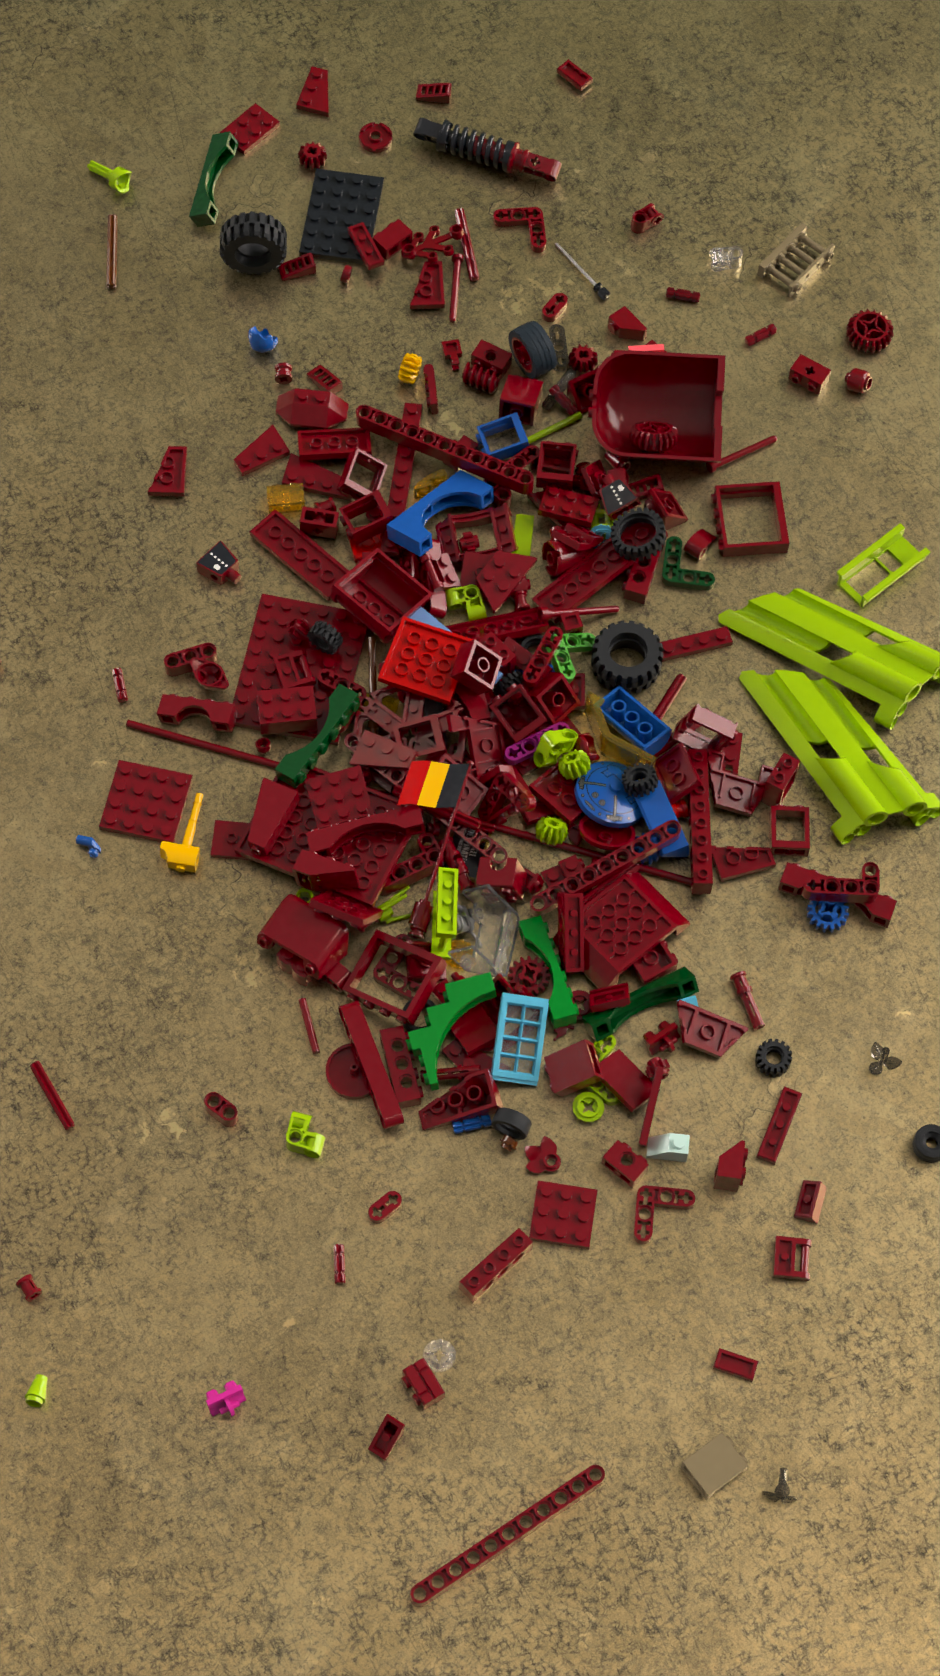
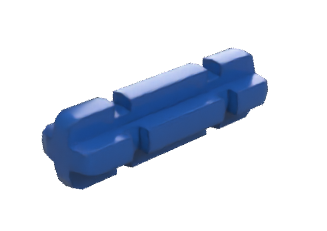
M484 1115L481 1118L475 1117L463 1120V1122H453L452 1127L454 1133L458 1134L462 1133L463 1130L467 1132L480 1129L481 1126H484V1128L492 1125V1121L489 1115Z

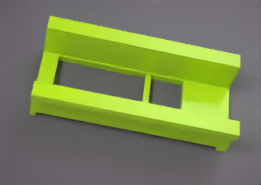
M901 523L837 571L839 575L837 585L861 608L920 562H923L931 553L926 547L920 552L903 537L905 527ZM886 551L902 564L894 572L890 571L878 559ZM873 561H876L889 573V576L861 596L847 581Z

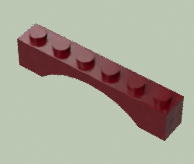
M407 804L402 808L388 809L383 813L369 814L366 817L350 819L340 824L334 823L329 827L321 829L315 828L306 832V837L310 850L317 852L323 857H331L343 844L365 833L376 831L392 832L408 837L424 833L425 827L419 805Z
M787 862L778 890L798 896L802 894L803 885L807 878L836 877L820 874L817 870H809L797 863ZM827 888L829 891H835L833 888ZM846 889L848 892H854L852 889ZM866 890L868 893H874L872 890ZM878 894L877 899L873 903L852 904L866 916L869 922L888 928L897 900L888 895Z

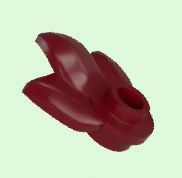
M544 1136L540 1146H525V1154L530 1161L526 1165V1169L536 1174L544 1171L555 1172L560 1168L561 1159L556 1154L557 1146L550 1138ZM552 1160L555 1164L550 1166L547 1162Z

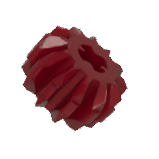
M314 141L311 144L306 142L305 146L300 147L298 153L300 165L304 166L305 170L308 168L312 171L314 168L320 169V166L325 165L327 159L325 147L321 146L320 142L317 144Z
M579 344L577 348L573 347L568 355L569 367H572L573 372L578 370L579 375L582 372L592 371L598 364V354L594 352L593 347L588 348L587 344L582 347Z

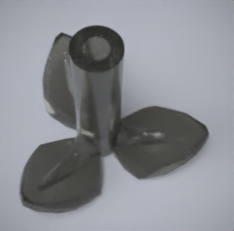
M874 1042L871 1047V1056L878 1060V1062H873L869 1065V1072L873 1075H878L883 1071L882 1065L892 1070L899 1067L902 1061L894 1056L888 1057L890 1049L888 1047L883 1048L879 1043Z
M782 1467L779 1470L778 1485L774 1490L775 1493L762 1491V1495L770 1501L777 1502L781 1500L783 1504L798 1501L797 1497L788 1496L790 1488L787 1483V1468Z

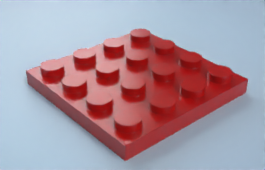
M403 616L378 676V682L450 705L458 681L451 677V673L460 646L474 639Z

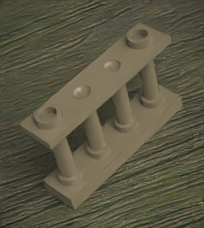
M801 223L759 264L757 275L763 279L767 274H771L789 286L787 295L789 298L795 293H799L805 282L826 261L829 262L834 256L835 245L831 243L825 249L807 237V225ZM799 242H803L821 255L815 260L797 248L796 245ZM793 253L810 266L804 271L788 260L786 255ZM778 263H782L798 274L799 277L793 281L775 269V266Z

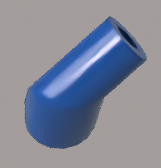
M82 835L76 837V844L87 846L90 849L88 852L90 857H98L101 853V847L92 837Z

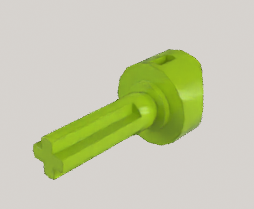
M93 160L90 161V164H87V168L90 171L108 179L109 186L120 193L129 191L131 171L123 167H116L112 170Z

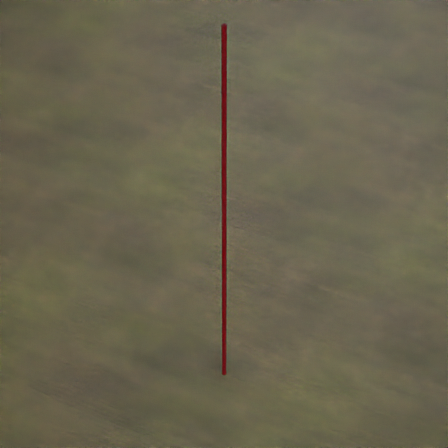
M127 720L126 727L274 769L280 763L136 721ZM373 789V790H376V791L381 792V793H383V794H386V795H388V796L394 797V798H396V799L399 798V797H397V796H394V795L391 794V793L384 792V791L377 790V789ZM493 823L496 825L495 831L548 845L537 839L536 834ZM565 842L560 845L556 844V846L548 845L590 858L597 857L601 859L608 855ZM617 857V860L620 862L627 861L626 859ZM638 863L640 865L638 871L691 886V878Z

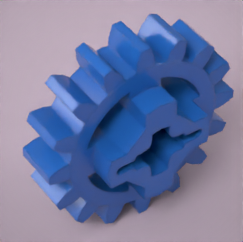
M809 902L807 918H812L810 924H817L816 930L822 927L824 933L826 929L833 933L834 928L840 930L841 925L845 926L846 919L849 917V913H847L849 906H844L845 902ZM816 906H818V913L815 911Z

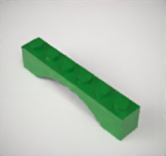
M541 915L519 921L518 931L524 947L532 951L545 962L546 967H549L553 991L548 1002V1015L553 1029L575 1024L577 1015H579L578 1006L572 1002L573 993L571 988L567 987L565 983L567 982L565 971L560 969V957L554 953L555 944L553 938L548 936L549 928L547 922H543Z

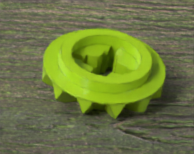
M583 1092L573 1101V1113L577 1119L584 1121V1123H594L597 1119L601 1118L604 1112V1102L596 1093ZM593 1103V1111L591 1112L590 1110H588L587 1112H584V1105L586 1104L587 1106H589Z

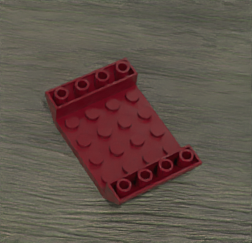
M639 872L626 873L583 906L584 971L582 973L598 989L616 985L621 973L670 934L679 935L691 923ZM557 932V933L555 934V936L553 937L554 944H555L557 947H558V932Z

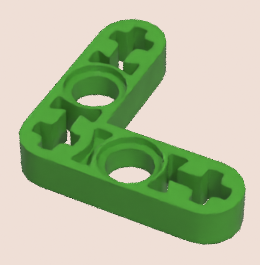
M591 633L563 634L562 641L551 660L554 671L563 673L569 684L576 675L569 653L592 651L596 637ZM557 634L551 636V642H553V639L555 638V636H557ZM567 640H572L576 646L570 645ZM546 647L548 653H550L552 650L549 647ZM556 656L562 657L565 662H560Z

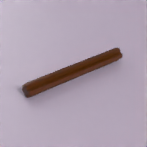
M109 214L106 284L107 288L114 289L116 288L117 215Z

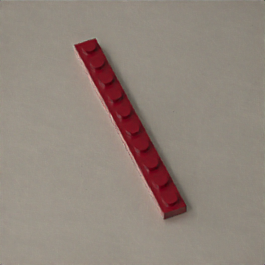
M405 403L402 420L420 427L423 404ZM399 443L388 501V508L394 519L407 509L416 450ZM387 530L384 531L380 550L387 556L399 557L400 545L389 540Z

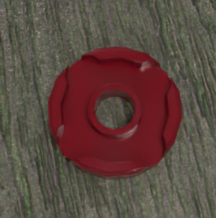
M368 123L359 132V144L368 152L381 153L387 150L393 141L392 131L383 123ZM377 135L380 138L373 139L372 136Z

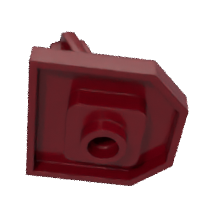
M598 459L581 469L582 476L574 475L573 486H580V489L590 490L592 496L602 500L599 490L605 487L602 479L607 474L601 460Z

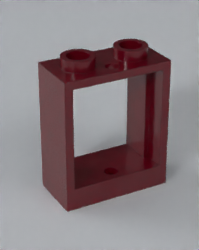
M541 441L536 487L546 488L548 485L572 491L577 444ZM544 455L570 457L569 474L542 472Z
M356 448L348 456L336 490L354 500L379 490L388 465L380 459L367 454L366 451ZM355 462L374 473L369 490L349 479Z
M379 490L339 508L342 515L339 519L343 527L347 525L348 529H346L350 540L354 538L357 545L386 531L387 524L394 520ZM378 506L383 517L355 530L350 520Z
M514 683L506 689L508 693L504 696L499 694L492 699L491 702L493 704L489 707L517 743L548 720L522 684L516 685ZM520 691L539 717L516 733L497 707Z
M437 714L392 725L394 730L391 732L392 740L403 745L400 731L431 723L437 747L419 751L414 761H422L442 756L444 753L447 754Z
M786 753L782 754L766 781L761 800L762 803L770 807L783 803L795 783L800 760Z
M782 804L771 806L769 812V847L772 855L808 857L810 850L809 807L802 805L785 806ZM776 817L803 818L804 841L776 840Z

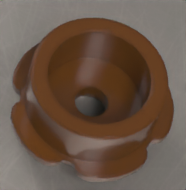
M507 1135L500 1139L502 1142L501 1147L507 1151L517 1150L518 1142Z

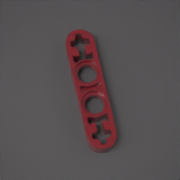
M553 626L548 628L524 670L522 683L526 687L533 688L538 685L557 651L563 637V631L559 627ZM557 634V636H555V638L553 639V642H551V636ZM543 647H549L552 651L550 653H544L541 649ZM541 661L544 665L542 667H536L534 665V662ZM533 671L534 679L532 678L531 680H528V678H530V676L532 675Z

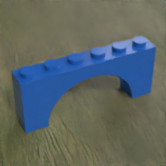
M459 470L394 520L390 521L387 524L388 539L421 557L433 548L432 533L424 526L434 514L455 506H471L483 510L494 501L493 486L463 470Z

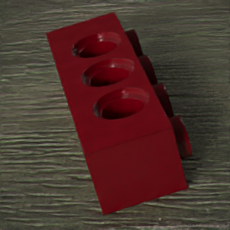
M662 550L660 552L657 551L655 556L650 554V559L647 560L646 557H643L644 561H639L638 559L633 563V566L628 567L627 576L629 578L628 581L624 580L621 590L624 591L623 599L645 604Z
M403 1025L380 1030V1041L390 1082L400 1109L421 1105V1098L424 1097L422 1086H418L416 1080L419 1079L417 1067L413 1068L412 1061H415L413 1050L408 1051L406 1039H409L408 1031L404 1032ZM399 1046L402 1050L394 1051L393 1048ZM400 1064H404L407 1066V1068L401 1070L398 1069L397 1066ZM408 1082L411 1086L404 1088L402 1084Z
M518 1228L459 1281V1289L474 1303L532 1250L533 1241Z

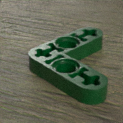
M677 536L669 537L665 546L662 582L667 586L704 591L711 590L715 583L714 575L705 571L681 569L682 540ZM672 543L676 544L675 552H671ZM675 558L677 563L669 564L667 559ZM669 570H673L672 579H668ZM685 576H691L693 578V581L686 582L683 578Z

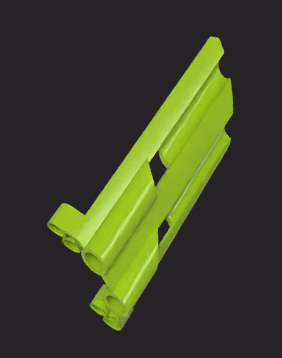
M800 588L793 589L785 596L776 592L748 600L747 606L740 610L733 611L728 609L718 615L719 623L881 704L874 717V722L889 730H892L898 717L902 716L908 702L918 695L923 684L929 679L940 684V652ZM876 632L896 643L880 645L866 637ZM833 644L851 653V655L832 661L818 654V652L825 650Z
M755 670L741 672L740 681L842 817L831 826L830 830L842 845L849 843L856 835L859 837L866 834L871 829V826L882 823L887 819L888 815L902 812L911 819L915 826L924 824L929 817L936 818L940 815V800L934 793H925L830 679L823 677L820 680H809L805 673L789 670H775L771 675H761L756 673ZM829 742L840 758H820L810 744L822 745ZM876 749L889 767L871 762L863 750Z

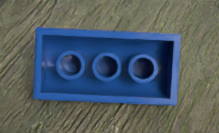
M621 686L616 687L592 705V710L648 757L658 753L671 736L672 729Z

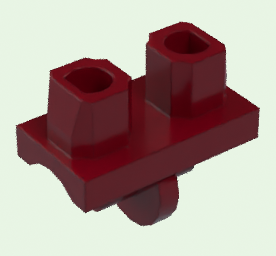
M664 1020L659 1024V1032L657 1034L648 1031L643 1035L648 1053L651 1056L666 1049L670 1053L675 1051L674 1044L680 1038L677 1030L678 1025L675 1022L670 1024Z

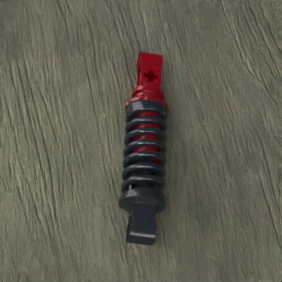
M419 118L413 136L415 138L436 144V151L448 153L451 151L452 155L457 156L459 154L461 158L468 156L470 161L476 160L479 164L485 162L488 167L492 165L495 169L502 167L503 171L511 174L513 170H517L522 174L525 172L555 182L562 166L555 159L530 153V150L527 149L521 150L519 142L508 140L506 144H503V138L501 137L496 142L494 141V135H490L487 139L485 132L477 136L478 131L476 129L472 130L469 136L468 127H464L462 133H459L460 124H456L454 129L451 130L453 123L447 119L444 120L443 124H439L426 118Z

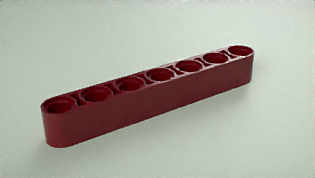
M354 1001L339 1006L340 1018L383 1128L389 1129L404 1124L402 1111L360 1003Z

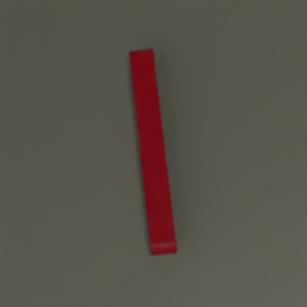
M669 820L536 894L530 900V912L534 916H543L558 907L557 900L550 897L551 894L557 892L584 893L672 844L680 837V823L675 820ZM674 828L677 833L670 834L667 832V829ZM657 837L660 839V842L657 844L652 843L650 839ZM640 846L644 851L637 853L634 851V848ZM625 856L627 861L620 862L617 860V857ZM608 865L610 870L607 872L602 871L600 867ZM590 874L594 879L587 881L584 879V876ZM575 884L577 889L569 890L567 885ZM540 902L544 907L536 909L533 905Z

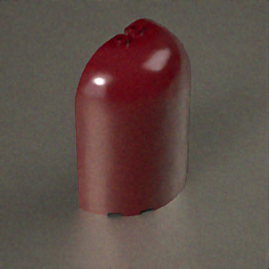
M627 350L609 356L599 366L595 374L593 389L589 390V400H592V407L588 408V418H592L593 433L600 446L608 453L621 458L721 463L722 396L725 383L726 355ZM654 420L672 424L678 430L676 447L660 452L635 448L631 445L629 438L632 425L642 421Z

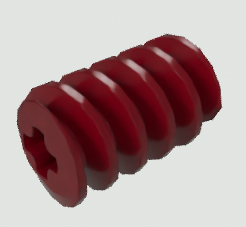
M467 362L462 373L463 384L467 385L469 383L471 387L476 385V389L482 388L484 392L489 390L490 394L496 392L502 376L500 374L497 378L495 371L490 375V369L483 373V367L481 366L477 370L476 364L470 368V362Z

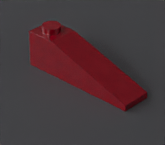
M486 1068L467 1075L462 1082L452 1086L447 1093L440 1098L437 1097L418 1112L422 1129L426 1131L452 1125L453 1122L457 1121L463 1122L466 1119L481 1118L484 1115L495 1114L498 1108L503 1107L494 1079L489 1069Z

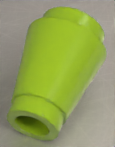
M41 1374L35 1376L25 1395V1402L29 1406L38 1408L45 1403L48 1380L46 1376Z

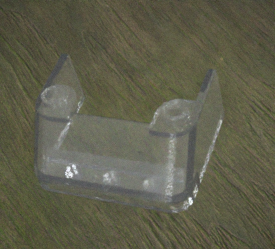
M489 884L463 890V894L474 904L472 917L479 924V930L475 946L448 951V955L467 972L476 974L491 972L492 977H496L500 973L505 977L509 972L518 933L519 915Z

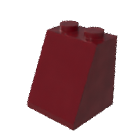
M509 374L500 396L499 418L517 412L522 424L533 426L543 392V381Z

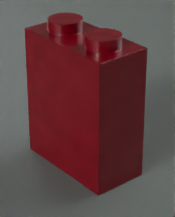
M586 1039L544 1057L546 1063L544 1068L551 1081L550 1088L554 1094L565 1097L604 1079L594 1043Z

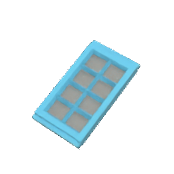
M502 992L491 1075L494 1080L537 1086L549 999Z

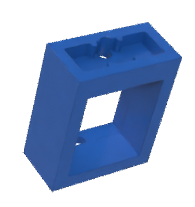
M517 412L477 426L478 434H475L478 444L483 445L481 452L497 459L505 460L513 457L529 446ZM514 427L520 442L490 452L485 437Z

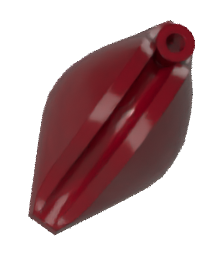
M196 657L189 661L197 682L205 689L217 692L229 687L226 675L219 664Z

